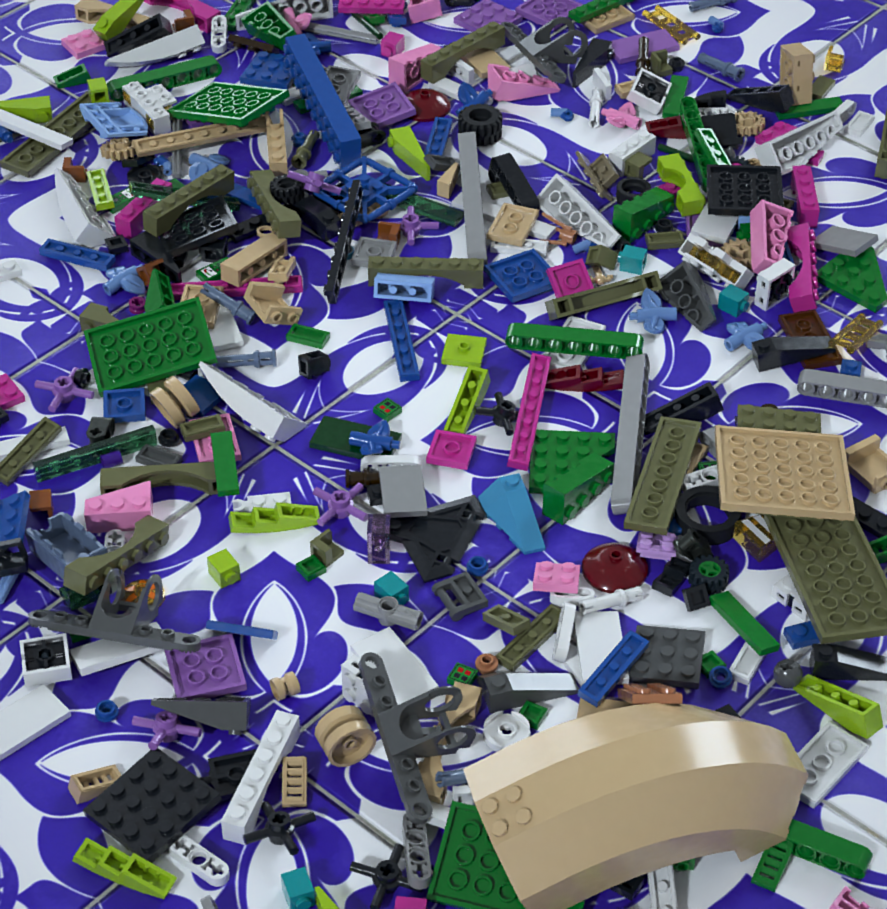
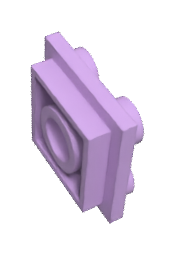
M641 531L638 534L636 552L640 553V557L671 561V557H676L673 541L678 539V536L670 532L667 535H660Z

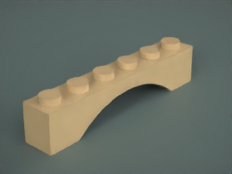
M81 0L74 5L76 20L88 24H96L100 17L113 5L99 0ZM135 13L126 28L130 29L150 17Z
M455 681L453 686L461 690L463 699L457 710L446 711L451 727L466 726L475 721L482 704V688ZM446 695L445 703H448L453 696ZM438 717V721H439L438 725H434L433 727H437V726H439V725L441 726L439 717ZM443 737L438 744L447 745L446 738ZM442 755L425 757L423 762L420 761L418 763V767L429 800L443 805L447 796V786L440 788L437 786V783L442 781H435L436 773L438 771L444 772L441 763Z

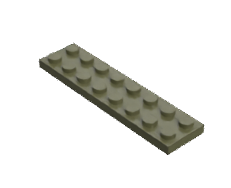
M85 92L43 127L73 138V141L93 126L90 122H85L79 107L82 103H91L89 93ZM28 138L0 160V167L29 178L59 154L61 150Z
M660 417L624 520V529L667 535L702 429V422Z

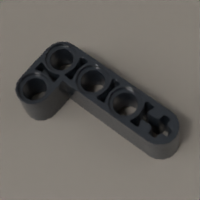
M506 153L493 157L488 169L490 181L492 183L501 182L514 205L539 209V200L512 154Z

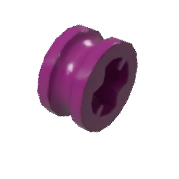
M142 297L131 298L129 300V311L132 314L144 313L146 300Z

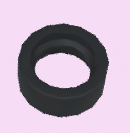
M638 177L622 179L617 184V202L622 205L625 200L632 201L634 196H642L644 192L651 189L650 183ZM637 191L640 192V194H629L627 192Z

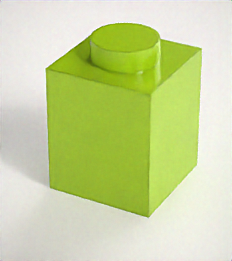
M104 77L87 80L91 103L110 102L108 87Z
M227 549L207 557L208 573L221 589L241 580L239 563Z

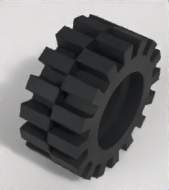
M284 174V177L280 175L278 179L274 178L270 182L271 195L280 204L283 202L284 205H287L288 202L293 204L294 201L298 202L305 195L303 182L288 178L287 174Z

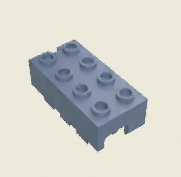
M60 512L48 518L49 528L46 530L43 528L39 531L31 530V527L25 530L30 551L63 580L65 566L79 557H91L108 553L107 548L96 540V537L90 531L87 532L84 526L79 522L76 523L68 513Z

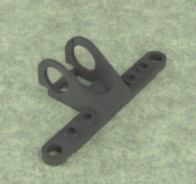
M566 17L554 18L529 36L513 23H501L505 27V36L545 76H548L551 82H557V84H564L567 75L556 63L576 64L577 57L582 58L588 47V38L585 33L575 30L572 21ZM558 24H566L568 32L551 41V30ZM574 36H578L581 39V47L573 54L565 45H572Z
M112 568L105 578L92 618L84 614H68L65 611L34 610L28 614L29 625L31 627L35 626V628L38 626L39 628L46 627L52 631L170 651L176 649L181 652L185 651V653L188 651L189 653H192V651L195 653L201 649V638L197 635L175 632L173 629H157L149 625L158 616V606L163 602L162 580L158 574L150 576L145 589L142 588L138 602L134 603L122 601L125 597V576L119 568ZM116 577L118 583L117 593L111 604L109 598L110 587ZM154 583V602L153 605H148L149 590L152 584ZM119 610L126 611L122 615L116 614Z
M368 652L362 655L358 664L363 684L401 801L404 803L406 816L409 817L410 821H413L412 823L422 825L430 819L433 810L416 758L456 754L459 748L471 746L476 737V731L473 726L451 727L446 711L457 710L463 699L462 692L458 687H438L398 705L382 658L376 653ZM368 660L369 662L372 661V663L376 664L377 668H370L365 662H368ZM437 696H453L448 703L440 707H425L428 701ZM439 717L441 726L421 727L419 719ZM453 733H466L464 738L456 742ZM445 737L448 745H439L438 742ZM420 806V808H423L422 810H425V815L416 814L413 807Z

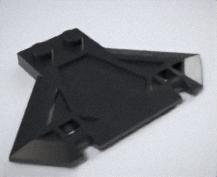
M475 495L427 508V516L388 518L380 531L381 537L403 544L424 583L453 575L455 568L451 566V563L459 564L480 527V524L475 521L484 520L486 516Z

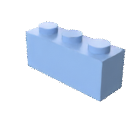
M377 273L374 279L373 298L431 303L434 297L435 277Z

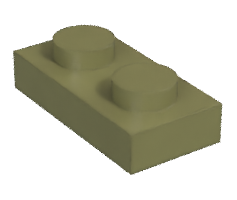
M500 604L482 613L483 621L513 636L531 627L529 618Z

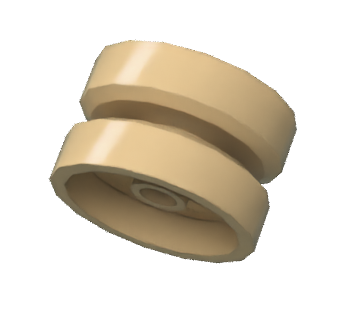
M171 376L164 381L165 390L156 387L149 393V396L164 418L174 428L178 429L179 424L186 422L184 414L192 418L200 412V408L185 386L175 376Z
M344 705L326 713L316 725L314 734L330 763L336 767L351 766L365 759L372 752L377 739L360 708L354 705Z

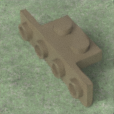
M576 151L577 162L585 168L583 172L591 178L589 182L597 189L596 193L602 199L605 197L611 202L613 198L607 188L620 176L608 157L602 153L591 164L588 158L579 151Z

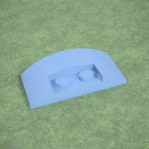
M120 102L82 103L79 106L85 122H90L99 131L100 138L145 136L148 133V124L143 116L131 107L121 108L122 103Z

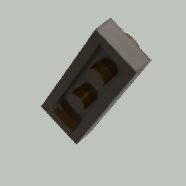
M229 34L228 41L233 43L232 46L238 49L245 47L253 53L266 51L273 54H279L280 49L271 44Z

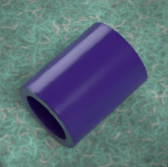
M119 450L100 455L103 468H112L123 464Z

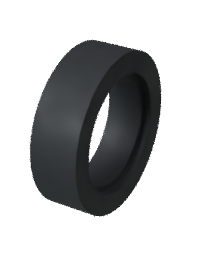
M697 486L686 490L679 496L675 509V519L682 529V536L687 533L689 528H693L708 540L709 545H719L728 542L737 534L741 512L724 511L728 519L719 525L699 524L693 521L687 514L691 508L707 505L720 509L718 487Z

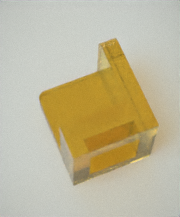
M830 46L826 54L824 70L841 73L845 63L844 55L833 53L834 46Z

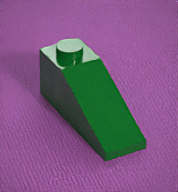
M155 268L151 273L144 306L145 312L175 304L169 277Z

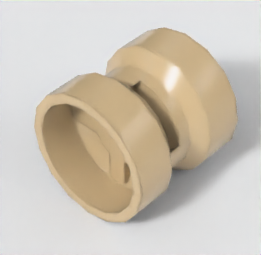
M293 671L285 673L284 677H275L269 681L271 691L277 701L285 699L289 694L296 695L301 692L300 684Z

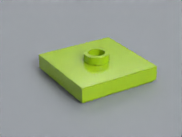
M448 333L441 364L462 367L471 365L481 368L487 338Z

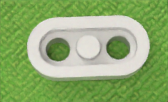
M578 587V594L550 592V602L557 607H562L564 602L578 606L581 600L595 598V592L586 587Z

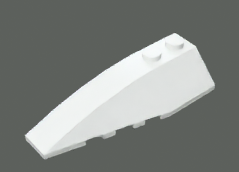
M276 0L270 2L283 18L282 11L287 7L293 8L295 17L304 12L312 14L311 21L333 18V0ZM256 8L235 15L237 31L246 30L241 18Z
M196 24L109 58L105 61L104 65L105 67L141 66L162 62L175 57L180 59L187 56V52L192 51L195 53L200 51L206 42Z
M835 110L755 147L754 150L762 166H781L782 176L791 172L792 166L805 165L843 127V123L838 111Z
M56 167L54 174L57 199L64 221L69 228L68 231L74 237L73 240L80 246L85 245L92 248L105 244L106 238L116 236L105 216L98 215L95 205L89 202L90 198L81 191V187L75 179L67 172Z
M557 173L537 196L540 204L539 208L544 213L572 227L573 230L578 231V235L598 245L611 249L621 237L610 222L568 180Z
M200 361L199 366L219 396L231 409L251 424V429L259 433L261 431L265 433L264 437L272 442L276 440L285 442L306 428L307 423L278 404L264 399L263 395L248 389V386L234 380L233 377L215 366Z

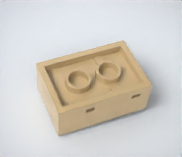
M800 42L780 45L779 85L789 84L795 102L792 106L812 103L815 56L813 52Z

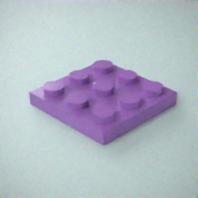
M482 0L454 17V24L471 32L492 21L500 25L502 22H510L517 25L523 21V15L491 0Z
M527 0L516 7L515 12L523 15L525 19L544 26L557 17H566L571 20L568 17L569 11L583 4L574 0ZM563 24L556 25L552 30H556Z
M396 82L348 100L351 107L371 122H376L379 129L416 115V109Z
M232 633L202 639L201 649L195 653L193 651L192 653H189V651L185 653V651L181 652L176 649L172 651L164 650L176 698H187V700L198 697L213 698L247 690L246 680Z

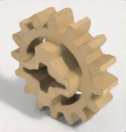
M752 111L735 112L737 135L742 137L745 135L749 137L751 135H758V132H762L765 129V117H762V114L757 115V112Z
M124 137L112 138L110 141H106V144L104 143L100 146L102 157H105V159L111 158L112 161L134 157V155H137L133 146L134 139L129 140V138Z
M736 238V241L730 239L729 243H724L721 250L740 264L752 269L751 241L747 242L745 238L743 240Z

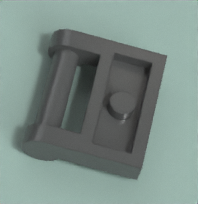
M467 571L439 581L431 588L434 595L439 596L448 609L450 618L455 622L461 620L467 614L488 607V599ZM451 589L461 603L460 606L454 604L446 590Z

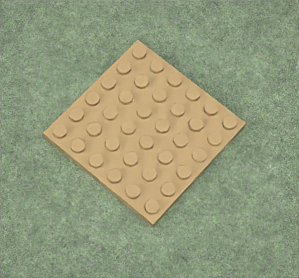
M715 425L720 510L854 521L855 509L843 435Z

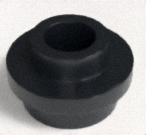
M673 57L668 61V64L674 72H680L685 66V61L680 57Z
M667 218L659 219L655 224V231H673L672 221Z
M87 368L77 369L74 374V383L80 388H85L91 381V374Z
M164 429L158 437L159 444L164 447L175 446L179 442V435L174 429Z

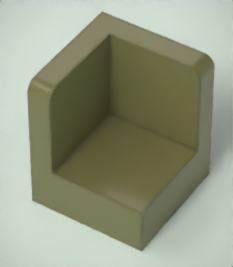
M666 49L651 52L650 70L659 77L669 76L673 73L672 67L667 63L668 51Z
M638 151L625 160L624 175L643 179L644 167L652 162V157Z
M603 245L589 246L585 264L590 267L602 266L608 270H614L618 253Z
M330 529L325 530L310 541L311 555L314 554L326 568L344 555V550L332 542V531Z

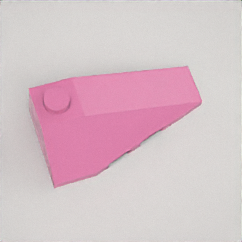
M488 64L487 66L488 89L492 90V97L496 101H513L560 91L558 85L551 82L548 78L538 75L530 77L518 70V73L509 71V67L503 65Z

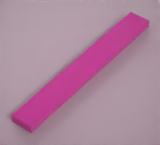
M302 275L290 276L287 281L281 283L285 287L283 294L303 292ZM268 277L252 278L240 287L223 280L170 284L174 301L181 300L185 284L204 285L208 282L211 286H223L224 294L229 297L244 296L250 281L275 282L268 281Z
M536 353L531 355L507 467L524 471L528 470L552 357Z

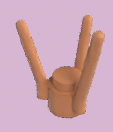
M544 212L542 213V216L562 227V229L556 227V231L560 232L559 239H562L561 241H543H549V244L565 247L568 244L573 245L575 243L578 231L573 230L572 227L563 224Z

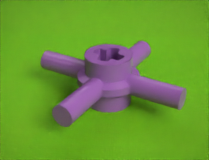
M291 170L287 173L288 178L305 183L303 188L317 194L320 193L321 189L338 195L341 193L342 188L323 182L325 178L323 175L309 171L308 176Z
M413 206L407 208V214L403 216L401 222H390L401 224V230L403 235L407 237V244L409 246L415 244V237L419 235L421 229H439V222H421L419 216L415 214Z
M74 367L68 376H60L55 379L54 383L40 380L35 381V388L52 391L55 396L48 407L50 412H55L60 403L73 401L75 396L88 399L94 398V391L76 387L74 374L79 368Z
M357 483L348 492L336 490L332 494L316 487L313 490V495L328 502L329 509L317 520V523L320 526H324L333 517L344 519L349 515L366 522L369 514L354 507L353 498L364 489V486L361 483Z
M169 711L159 712L156 714L155 719L134 716L132 719V725L153 729L155 735L148 744L151 750H156L161 742L169 743L175 741L178 738V734L201 737L202 728L181 724L180 720H178L181 715Z

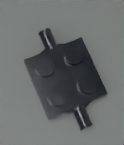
M256 749L208 759L209 776L200 777V779L220 793L222 798L220 802L232 800Z

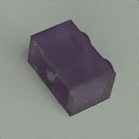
M368 514V564H390V514Z

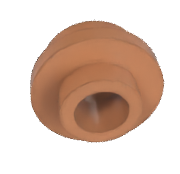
M481 654L475 660V667L482 675L495 672L498 668V659L492 654Z

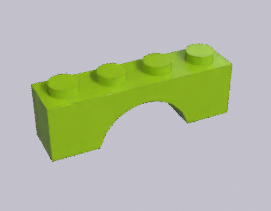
M679 153L658 156L656 171L662 182L672 183L681 188L677 191L676 207L681 216L700 214L706 204V198L699 190L698 183H695L691 171L687 169L685 160H682Z

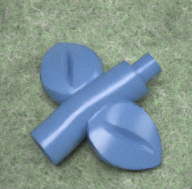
M192 153L189 157V164L192 165L189 169L191 182L219 164L228 165L230 160L220 154H210L208 157Z
M142 264L137 267L133 265L128 269L124 266H119L106 270V276L110 280L102 285L105 293L111 296L120 288H123L127 292L144 295L146 292L145 285L136 271V268L142 266Z
M646 288L642 294V309H637L636 312H629V320H637V323L644 322V329L652 334H659L664 331V321H677L676 307H662L660 297L649 288Z
M744 321L728 323L726 329L732 335L724 340V345L730 352L742 344L752 350L751 342L764 339L762 336L763 331L768 326L765 322L760 324L756 322L750 326Z

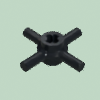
M501 392L494 394L497 405L493 408L474 407V414L493 416V423L499 427H504L507 436L514 434L511 422L517 419L519 411H515L516 406L514 403L504 400Z
M268 801L263 802L261 809L268 818V821L263 829L243 835L244 843L247 845L269 837L271 843L285 845L290 855H296L299 852V848L291 835L296 827L316 821L314 812L312 811L290 819L288 813L284 811L275 812Z
M396 843L389 860L381 861L376 868L354 861L350 865V871L371 877L373 884L377 888L370 904L371 909H380L385 895L393 893L399 886L423 893L424 889H414L408 884L407 877L402 875V871L398 867L404 850L402 844Z

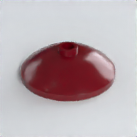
M417 89L406 94V97L416 109V115L408 119L419 122H431L435 120V117H445L450 112L451 102L440 91Z
M605 543L592 548L586 553L582 561V574L592 587L611 594L617 589L626 590L641 586L648 575V563L644 557H640V553H637L635 548L629 545Z

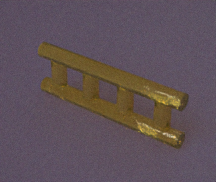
M657 5L653 12L647 10L642 12L645 18L659 28H665L682 45H686L689 38L693 37L699 40L701 37L699 33L660 5ZM661 15L665 17L664 19H661V20L657 18L658 16H661ZM673 23L675 26L669 27L666 24ZM683 30L686 33L680 35L678 31Z
M860 313L830 339L828 344L830 347L842 346L847 348L849 354H853L884 323L882 320L874 322L866 319L865 314Z

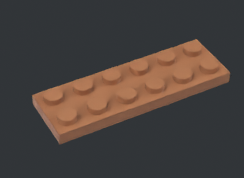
M636 683L623 684V688H617L618 698L631 704L683 703L682 693L677 692L676 688L661 683H647V687Z

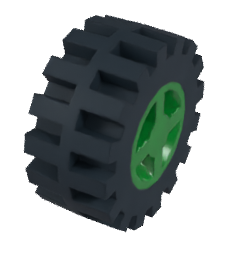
M701 555L700 559L696 557L691 562L688 581L691 587L705 584L707 593L711 596L714 593H721V590L724 591L726 589L730 569L728 564H725V560H719L718 556L713 558L712 555H708V557Z

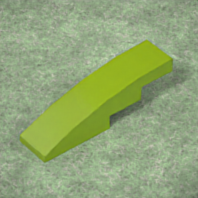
M276 502L274 509L253 507L251 513L230 511L228 516L231 533H271L301 529L318 525L317 520L320 518L318 506Z
M87 837L72 860L115 883L161 899H165L177 880L176 876L135 853L130 857L111 845L106 849Z

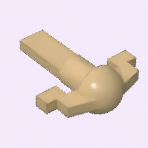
M600 266L593 267L595 278L590 276L592 283L603 285L605 282L613 279V275L605 277L601 272Z

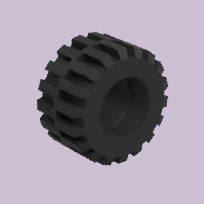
M487 104L469 105V107L461 110L458 115V133L475 131L477 147L492 145L502 137V113L499 112V109Z

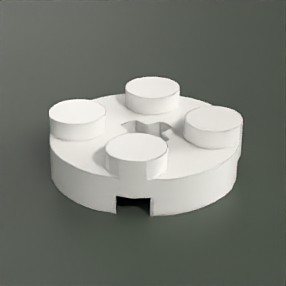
M498 711L491 714L484 722L483 740L490 749L496 752L531 735L528 720L518 712L511 711V714H503V711ZM502 730L506 732L511 730V734H503Z

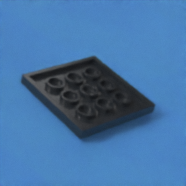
M707 164L708 215L750 216V211L761 200L784 207L781 166Z
M220 195L186 209L174 222L171 229L160 235L159 238L170 259L180 257L189 250H196L206 243H213L225 235H232L237 230H240L224 198Z
M157 748L145 754L86 806L83 812L87 818L129 851L153 863L219 803L222 798L219 792Z

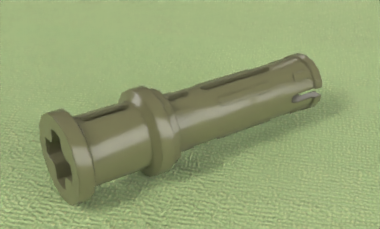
M310 130L303 145L297 148L296 155L291 159V163L295 168L303 169L306 167L307 161L312 155L311 151L320 137L317 130L314 133L313 130Z

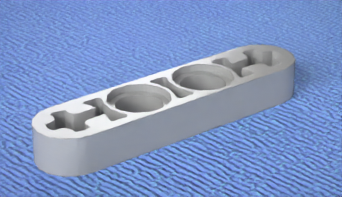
M405 813L402 821V836L407 881L412 888L421 890L430 885L432 873L426 823L422 825L415 823L416 828L412 829L413 821H410L409 817L406 816L407 813ZM410 839H419L421 842L412 843ZM418 856L424 860L415 861L411 857ZM417 871H421V877H418Z

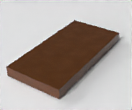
M816 310L778 315V322L787 337L830 336ZM833 342L836 352L800 362L804 369H817L841 365L843 358Z

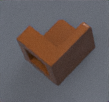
M190 9L183 10V18L174 20L172 28L175 33L195 25L194 16Z
M64 157L62 170L70 174L77 183L86 182V172L88 170L84 166H73L72 157Z
M379 221L377 239L397 241L398 248L401 240V224Z
M163 258L153 260L136 268L145 286L149 285L152 270L155 268L160 271L158 264L164 262Z
M51 489L29 491L30 512L48 511L49 518L54 516Z

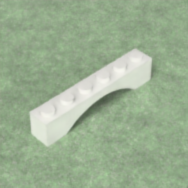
M276 710L221 820L224 840L246 845L243 835L253 832L271 779L282 762L283 757L292 752L300 736L299 715Z

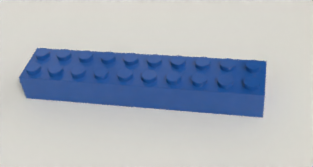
M305 33L285 37V45H283L284 54L286 55V58L283 60L286 69H289L290 78L294 80L295 88L299 89L300 97L302 100L304 99L306 109L310 110L311 118L313 121L315 120L317 130L321 131L322 139L327 143L329 153L333 154L334 163L338 164L341 169L356 159L361 158V137Z

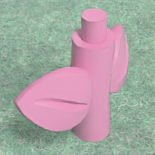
M287 7L282 11L284 19L294 28L297 35L302 34V30L307 29L312 14L304 12L295 17L292 7Z
M632 102L625 103L619 110L603 108L601 111V115L606 116L605 120L615 127L624 128L628 126L639 130L642 125V119L636 117L637 112Z

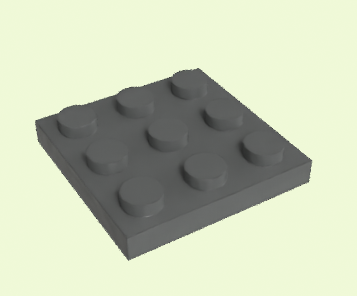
M637 625L636 633L650 642L649 647L630 668L629 683H661L671 687L699 689L706 631Z

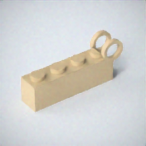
M279 109V124H270L269 111L265 112L269 170L273 172L275 177L284 176V174L288 173L283 109Z
M268 225L260 226L257 228V236L260 237L258 240L220 263L221 280L237 287L242 286L271 267L279 256L286 257L288 255L287 239H278L273 231L263 234L261 231H272V228Z

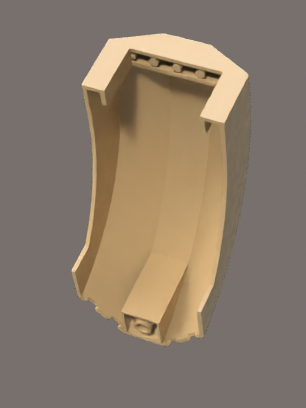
M661 703L615 708L561 723L520 740L463 769L474 803L495 852L519 901L526 909H567L635 877L706 855L735 850L740 862L747 860L787 839L792 817L795 816L804 784L806 785L809 776L787 734L772 726L695 705Z

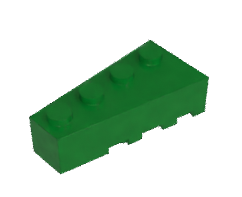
M268 1L241 18L248 34L283 50V45H285V37L297 35L294 28Z
M655 187L644 192L642 196H634L632 201L625 200L622 205L616 204L613 208L612 226L631 244L643 233L650 230L659 219L672 213L675 207V195Z
M593 452L580 460L575 468L573 466L567 468L564 475L558 474L554 476L555 481H546L543 486L542 514L561 525H564L569 519H573L576 513L582 507H586L589 501L594 496H597L605 485L613 481L614 463Z

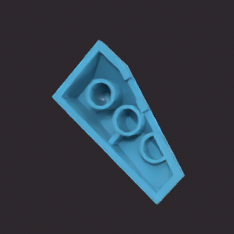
M520 474L499 477L478 496V501L484 509L486 517L488 519L491 518L496 523V527L500 531L503 530L509 536V540L524 555L545 551L546 547Z

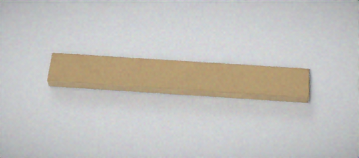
M261 114L260 118L250 121L245 127H238L237 125L227 126L226 124L219 123L133 140V146L139 158L267 132L265 114ZM269 116V123H270V124H273V123H272V120H271V118H270V116Z

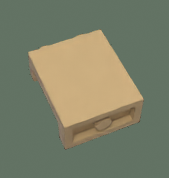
M250 281L243 297L265 324H297L303 312L301 307L288 306L282 299L285 287L281 283Z
M876 434L845 449L849 472L874 494L887 490V454L879 448L881 438Z

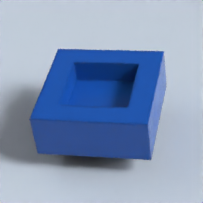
M387 14V21L393 27L406 25L407 18L403 14Z
M842 359L840 374L860 377L862 362Z

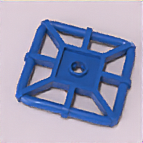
M362 156V158L356 159L345 167L336 169L332 175L324 179L323 182L328 184L336 180L345 184L340 187L342 188L340 195L323 189L320 190L319 194L314 192L312 194L333 206L334 210L345 213V201H348L349 198L348 189L352 186L353 180H360L363 189L360 205L362 214L358 213L357 221L367 224V222L376 219L388 210L395 209L396 205L415 194L418 187L412 181L396 173L394 169L387 168L373 159ZM362 165L361 175L355 179L346 176L347 173ZM367 165L383 173V175L376 179L367 174ZM393 179L404 186H387L384 183ZM387 195H398L393 199L385 198ZM330 196H343L344 199L336 200ZM374 203L382 205L370 214H367V208Z

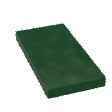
M324 415L309 442V447L362 459L367 455L360 453L361 447L349 445L351 431H357L367 434V431L372 426ZM390 431V437H393V440L401 441L402 433ZM392 448L391 451H383L382 454L375 455H394L396 449Z

